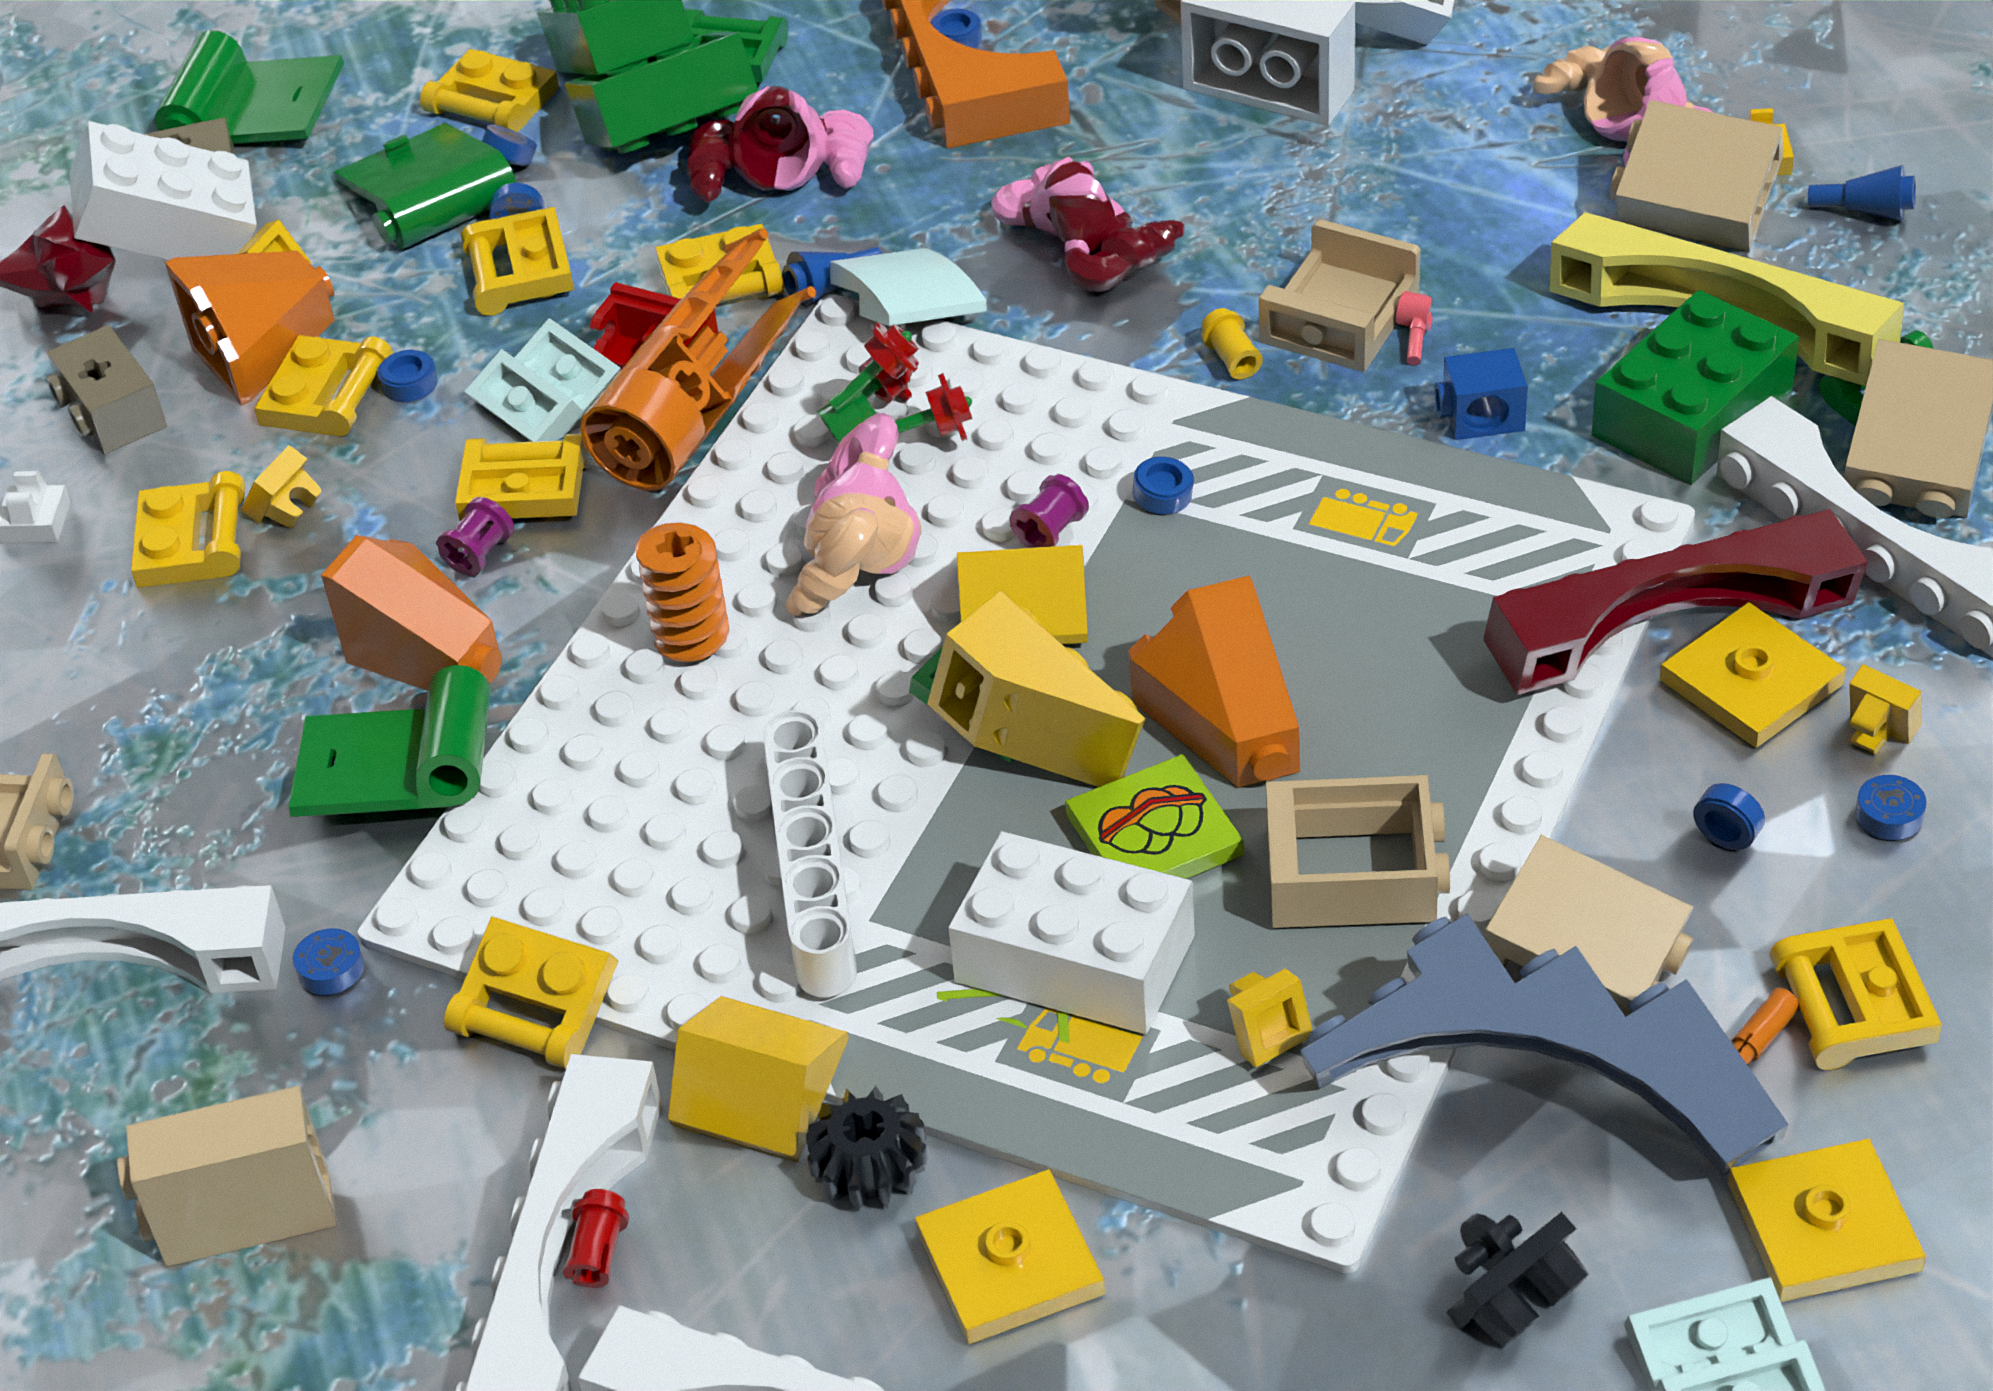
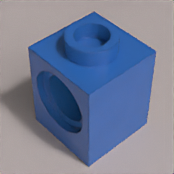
M1515 348L1444 357L1443 382H1436L1434 386L1435 405L1439 418L1448 417L1455 440L1525 431L1528 385Z

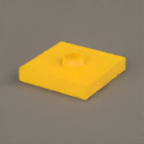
M1748 602L1661 664L1659 680L1753 747L1758 748L1844 685L1847 668Z
M1870 1138L1730 1168L1728 1185L1769 1278L1771 1277L1780 1302L1923 1271L1926 1255Z
M1050 1169L915 1217L917 1234L968 1345L1105 1295L1104 1278Z

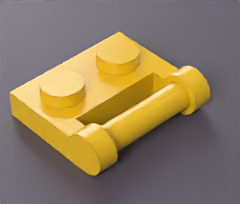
M469 49L438 82L428 81L423 86L420 94V105L424 111L434 114H442L447 111L519 132L555 94L560 86L557 71L497 56L485 51Z
M555 207L476 222L467 225L462 230V248L471 259L476 282L473 290V299L477 311L487 316L497 315L504 311L509 303L533 298H547L558 293L574 290L571 270ZM507 244L513 274L497 277L492 252L495 247Z
M763 223L748 227H735L729 231L693 239L685 238L671 244L655 247L658 265L668 295L682 299L702 276L726 255V245L764 228ZM768 238L720 302L766 292L768 297L785 294L781 269L778 261L775 260Z
M299 335L254 407L259 426L332 436L347 435L357 419L355 410L378 373L380 364L393 354L391 346L383 339L374 336L365 338L362 343ZM352 370L337 397L332 399L347 371Z
M566 434L564 440L488 444L485 438L466 439L455 500L459 521L465 517V507L476 497H484L496 502L505 509L511 518L577 516L582 473L587 465V449L584 446L581 434Z
M222 471L213 475L210 482L139 490L131 573L137 588L222 578L238 572L241 549L236 544L238 506L245 499V481L242 476L232 471ZM206 511H214L212 540L207 544L205 550H199L201 514Z
M491 916L461 990L451 998L444 1015V1027L447 1031L469 1037L475 1032L545 1055L548 1064L566 1069L570 1055H581L619 961L609 952ZM492 992L564 1014L561 1025L551 1029L486 1008Z
M1893 918L1793 935L1781 939L1772 946L1769 952L1771 961L1777 974L1780 977L1787 978L1794 996L1799 1001V1008L1812 1036L1809 1042V1049L1816 1065L1820 1069L1835 1070L1849 1064L1856 1057L1939 1042L1942 1023ZM1830 964L1855 1023L1838 1026L1813 969L1814 966Z

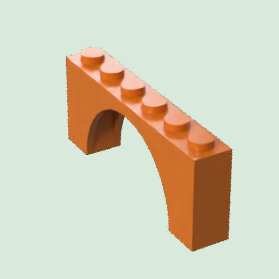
M881 0L884 11H890V20L895 39H901L905 65L907 69L913 68V78L918 98H925V110L931 130L939 128L947 149L1071 123L1068 79L1055 50L1035 53H998L972 48L949 39L930 23L933 17L951 0Z

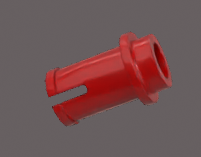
M591 1189L583 1194L582 1199L575 1202L571 1214L573 1220L577 1223L568 1260L563 1269V1274L567 1279L573 1278L572 1283L590 1288L603 1287L608 1284L618 1234L626 1229L630 1218L628 1211L625 1210V1200L619 1194L605 1189Z

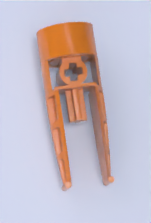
M761 228L725 246L726 255L708 270L696 285L672 308L670 313L647 336L643 344L582 416L580 432L584 446L594 461L611 477L627 486L645 491L660 490L672 482L727 410L735 403L738 394L752 375L760 369L765 356L775 341L785 332L790 318L800 303L816 296L815 288L809 286L774 302L711 376L710 373L729 351L724 346L728 341L726 335L721 331L714 334L706 326L699 331L687 347L682 343L695 334L754 258L764 241L768 238V232L765 228Z

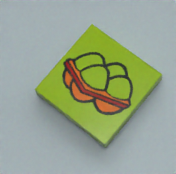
M1183 754L1065 800L1066 815L1092 855L1184 879L1244 856L1243 838Z

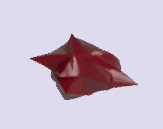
M63 205L34 230L32 235L16 251L0 261V287L27 296L33 304L39 307L73 305L93 313V304L102 303L105 300L116 259L110 246L74 238L73 216Z

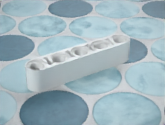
M788 710L772 717L765 725L763 732L788 933L796 979L799 986L808 994L817 997H831L841 994L851 987L856 979L857 964L822 727L818 718L806 711Z

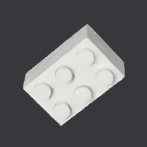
M1180 1L1183 89L1327 126L1331 124L1353 93L1355 83V1Z
M87 122L69 172L74 238L167 260L175 257L236 254L252 238L257 223L248 160L240 159L225 151L212 152L188 146L173 138L160 139L132 132L121 125Z
M1001 831L948 927L954 981L1147 1035L1195 936L1193 881Z

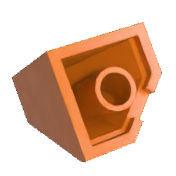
M298 251L175 257L165 262L191 349L241 406L252 401L269 385L299 335L318 337L335 321L329 298L334 296V288L327 273L321 266L314 268Z
M356 535L321 574L346 663L428 691L429 682L436 672L444 667L453 665L469 666L480 671L487 678L489 684L496 678L502 665V660L492 620L414 544L403 540L389 539V541L369 536Z
M1250 575L1187 590L1170 607L1174 617L1154 637L1144 634L1128 651L1131 697L1134 704L1237 787L1262 781H1271L1282 776L1300 772L1298 721Z

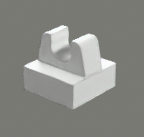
M15 471L13 478L16 486H8L0 508V543L58 542L71 503L65 485H47L40 471Z

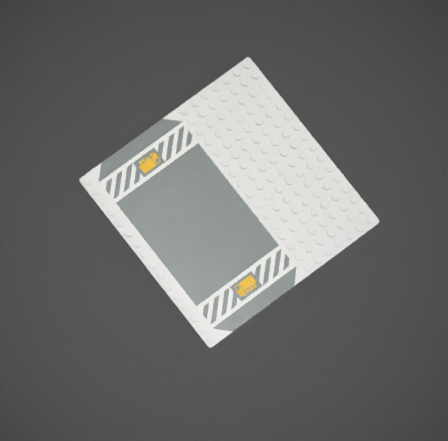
M835 294L822 297L654 525L656 527L665 523L678 522L696 525L708 532L714 540L730 628L726 642L716 653L703 660L682 662L671 660L661 655L654 646L656 637L650 629L646 598L643 594V581L640 578L639 562L637 561L635 551L483 758L480 789L476 796L465 804L446 808L360 925L358 934L362 945L366 948L465 980L489 920L493 916L609 952L619 962L594 1024L675 1050L678 1028L717 998L723 996L847 1031L849 1040L824 1098L825 1101L841 1106L846 1088L856 1098H865L876 1085L883 1094L884 1101L902 1094L905 1102L909 1104L910 1112L919 1113V1117L924 1123L925 1134L1037 1172L1050 1169L1055 1178L1340 1273L1348 1274L1356 1271L1364 1258L1458 1047L1423 1049L1372 1063L1319 1089L1305 1067L1301 1050L1310 1045L1308 1039L1258 1067L1253 1066L1241 1056L1227 999L1233 997L1229 990V984L1251 972L1268 978L1286 968L1301 979L1313 1030L1338 1015H1343L1346 1021L1371 1007L1367 1001L1368 998L1383 985L1400 977H1403L1406 983L1415 979L1408 967L1407 950L1415 946L1412 941L1414 935L1431 922L1273 928L1266 805V782L1270 781H1262L1242 787L1235 786L1136 706L1137 711L1146 719L1124 777L1183 754L1244 840V856L1187 878L1193 881L1195 936L1147 1035L1068 1013L1069 1043L1059 1040L1058 1012L1055 1009L1008 996L947 999V1002L937 999V992L979 989L954 981L948 927L1001 831L1091 854L1066 815L1065 800L1098 788L1097 786L1015 759L1009 763L996 753L973 746L931 707L909 693L911 677L943 646L946 634L961 622L957 552L1027 548L1017 539L1010 527L1009 517L1011 512L1021 504H1029L1040 493L1039 487L1042 481L1049 475L1062 474L1075 481L1089 501V510L1082 520L1069 523L1059 533V541L1056 546L1083 545L1088 643L1062 645L1078 652L1085 659L1090 670L1113 690L1120 691L1128 696L1133 703L1128 651L1144 634L1154 637L1174 617L1170 607L1187 590L1250 575L1298 721L1300 734V772L1282 776L1271 781L1428 775L1430 802H1443L1445 842L1435 843V853L1448 852L1450 867V893L1437 894V919L1448 917L1452 923L1468 913L1481 934L1484 935L1485 929L1540 835L1542 834L1550 839L1553 838L1651 618L1634 623L1609 638L1587 659L1575 680L1517 695L1483 641L1492 599L1494 596L1502 595L1512 589H1525L1560 580L1570 574H1583L1617 565L1627 559H1640L1671 551L1685 544L1694 524V508L1690 505L932 319L897 325L903 331H909L912 334V340L919 348L914 354V357L919 362L918 369L914 373L912 372L911 381L908 383V389L912 393V397L908 401H904L897 396L889 403L880 400L875 394L867 399L877 414L885 413L890 415L894 421L930 409L925 392L941 386L938 375L942 373L945 376L949 389L961 385L964 395L972 399V405L969 409L973 419L962 423L967 440L962 441L958 431L941 437L936 422L933 421L900 433L894 449V455L889 460L888 471L897 479L909 505L916 511L920 520L921 535L915 556L906 567L894 574H874L860 569L857 581L845 594L834 601L830 600V603L822 607L818 613L808 614L803 612V615L797 617L789 613L785 605L788 595L792 593L794 586L798 584V576L805 564L814 560V557L805 548L804 536L807 518L816 501L814 496L815 482L823 473L839 445L817 411L827 405L830 398L845 389L860 374L859 366L871 357L864 344L874 335L872 330L874 329L873 326L877 323V321L860 316L859 300ZM882 324V325H883L884 327H886L887 329H889V328L891 327V326ZM1164 456L1177 459L1186 464L1194 476L1192 499L1189 505L1173 514L1152 513L1138 505L1133 497L1132 487L1134 472L1141 462L1152 457ZM788 710L806 711L818 718L822 727L857 964L856 979L851 987L843 993L831 997H817L808 994L799 986L796 979L788 933L763 739L764 727L767 722L778 713ZM1411 833L1296 838L1299 875L1415 870ZM1008 1017L1017 1019L1025 1024L1028 1029L996 1018Z

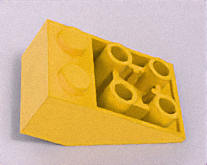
M1001 590L946 634L927 703L975 747L1097 787L1124 777L1146 719L1137 711L1136 706L1128 696L1108 686L1089 669L1087 662L1078 652L1064 647L1041 626L1038 618L1032 611L1024 606H1018Z

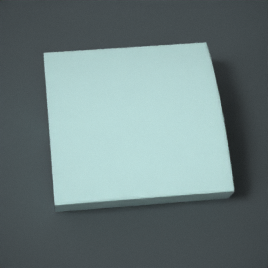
M928 248L830 261L831 284L859 293L860 316L888 326L986 311V299L973 281L948 258Z
M549 318L515 358L501 349L464 392L528 441H557L581 425L582 416L615 378L621 368Z
M1771 1277L1629 1315L1624 1323L1633 1351L1651 1391H1825L1806 1340L1796 1342Z

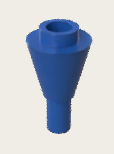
M1904 165L1847 180L1846 184L1809 185L1808 187L1809 207L1846 206V209L1898 221L1904 220L1905 210H1915L1916 180L1915 176H1905Z
M878 247L850 254L845 252H791L788 255L786 265L782 269L784 287L789 296L809 286L814 287L816 296L801 303L803 306H809L840 287L831 284L830 261L879 255L882 252Z

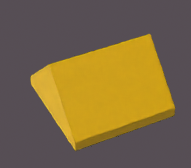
M1083 545L957 552L961 622L1001 590L1018 606H1024L1032 611L1038 618L1041 626L1061 644L1088 643Z
M720 996L678 1028L668 1120L671 1125L799 1162L807 1142L808 1125L815 1123L821 1104L824 1101L849 1040V1035L847 1031Z

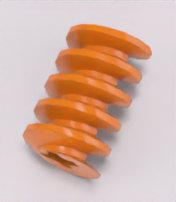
M681 522L665 523L649 529L640 536L635 545L637 561L639 562L640 578L643 581V594L646 598L650 629L656 637L654 646L661 655L671 660L682 662L703 660L719 650L726 642L730 631L715 542L708 532L696 525Z

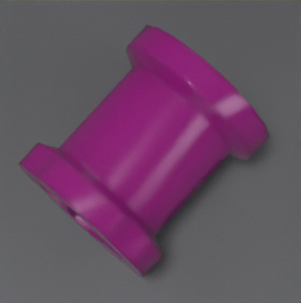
M1062 474L1047 476L1039 487L1040 493L1029 504H1021L1011 512L1009 517L1010 527L1017 539L1027 548L1056 546L1059 541V533L1069 523L1080 521L1086 516L1089 510V501L1083 494L1081 487L1071 478Z
M484 497L473 498L465 507V517L453 530L444 531L436 540L438 553L453 570L471 577L476 576L485 567V557L497 543L507 542L512 536L514 524L505 509L496 502ZM488 521H492V525L490 526L486 525V523ZM462 547L464 550L459 552L458 548Z

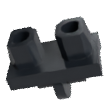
M1561 1211L1515 1249L1512 1240L1521 1234L1523 1229L1520 1222L1514 1216L1507 1215L1498 1223L1488 1216L1479 1213L1469 1217L1460 1227L1461 1238L1466 1249L1455 1257V1263L1459 1270L1466 1275H1470L1480 1266L1488 1272L1463 1292V1298L1448 1309L1447 1315L1460 1330L1474 1319L1490 1337L1505 1348L1539 1317V1314L1514 1287L1517 1283L1527 1276L1548 1302L1555 1306L1589 1276L1576 1254L1565 1242L1577 1228Z

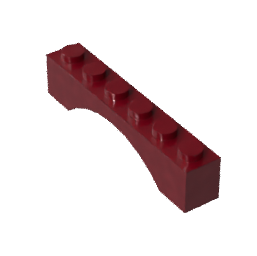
M1831 509L1805 516L1796 515L1782 522L1751 530H1738L1721 538L1694 545H1681L1671 551L1640 559H1627L1617 565L1583 574H1570L1560 580L1525 589L1516 588L1502 595L1494 596L1483 641L1512 688L1519 695L1575 680L1587 659L1609 638L1634 623L1662 613L1694 607H1743L1749 602L1760 610L1800 619L1852 605L1869 561Z

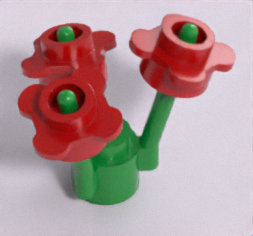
M877 322L872 330L874 335L864 344L871 357L859 366L860 374L845 389L830 398L827 405L817 411L838 444L858 424L877 414L867 400L873 394L886 403L891 402L897 396L904 401H908L912 397V393L908 389V383L911 381L912 372L914 373L918 369L919 362L914 357V354L919 348L912 340V334L909 331H903L896 324L887 329ZM942 373L938 375L941 386L925 392L930 409L894 421L899 434L935 421L941 437L958 431L961 440L964 441L967 440V436L962 423L973 419L969 409L972 405V399L964 395L961 385L949 389L945 376Z

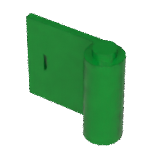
M216 30L201 32L195 38L154 118L158 131L225 118L233 144L307 139L310 137L344 65L341 55L247 62L242 48L230 35Z
M447 123L438 125L409 139L407 135H401L385 142L383 150L333 171L337 182L376 204L378 212L373 214V220L379 235L385 243L393 242L399 249H405L489 211L490 201L495 191L506 184L517 183L509 163L499 150Z
M448 666L436 672L430 680L425 708L305 716L288 806L290 817L453 807L465 804L473 799L480 789L491 695V687L487 678L480 671L469 666Z

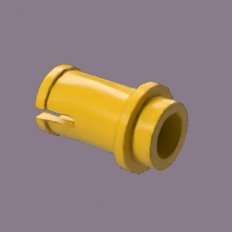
M1226 308L1216 309L1204 318L1201 326V338L1204 345L1217 352L1234 379L1241 380L1253 376L1262 366L1263 356L1254 347L1245 333L1243 318L1237 312Z

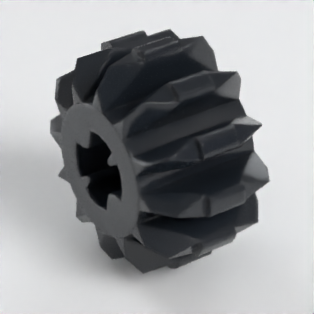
M876 1085L865 1098H856L846 1088L841 1106L822 1103L820 1113L818 1114L819 1121L808 1125L806 1141L809 1152L807 1156L809 1172L814 1177L815 1183H823L824 1192L828 1194L831 1202L849 1195L850 1202L859 1211L867 1198L877 1197L888 1208L892 1198L891 1191L897 1190L912 1193L916 1182L915 1174L925 1171L928 1156L926 1144L924 1143L926 1140L924 1123L920 1119L919 1113L910 1112L909 1104L905 1102L902 1094L884 1101L883 1094Z

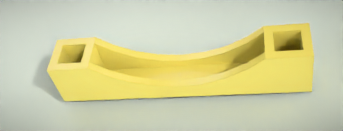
M1587 212L1583 213L1551 242L1549 292L1599 307L1618 305L1680 307L1697 290H1701L1800 336L1797 354L1811 370L1859 385H1867L1878 339L1900 343L1904 303Z

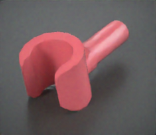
M1404 291L1398 302L1396 323L1410 327L1406 361L1409 365L1416 366L1421 363L1423 336L1425 331L1430 330L1433 319L1430 312L1432 299L1428 295Z

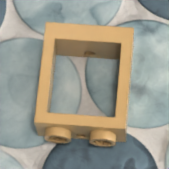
M1428 775L1266 782L1273 928L1414 923L1437 920V894L1450 893V867L1448 852L1435 853V843L1445 842L1443 802H1430ZM1411 833L1415 870L1301 875L1298 873L1296 841L1298 837Z

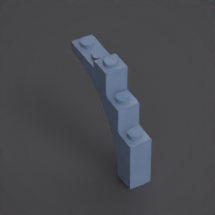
M1468 913L1452 923L1448 917L1439 918L1417 932L1412 938L1415 946L1407 950L1408 967L1415 979L1406 983L1404 978L1400 977L1383 985L1368 998L1367 1001L1371 1007L1346 1021L1343 1015H1338L1322 1023L1308 1035L1307 1039L1310 1045L1301 1050L1304 1065L1319 1089L1369 1064L1423 1049L1481 1045L1538 1052L1591 1069L1641 1096L1684 1131L1722 1177L1729 1173L1730 1168L1741 1166L1782 1140L1789 1125L1687 979L1671 989L1668 988L1665 982H1660L1648 988L1629 1003L1628 1006L1633 1013L1625 1017L1577 946L1560 956L1555 949L1540 954L1520 970L1519 973L1523 979L1515 983Z

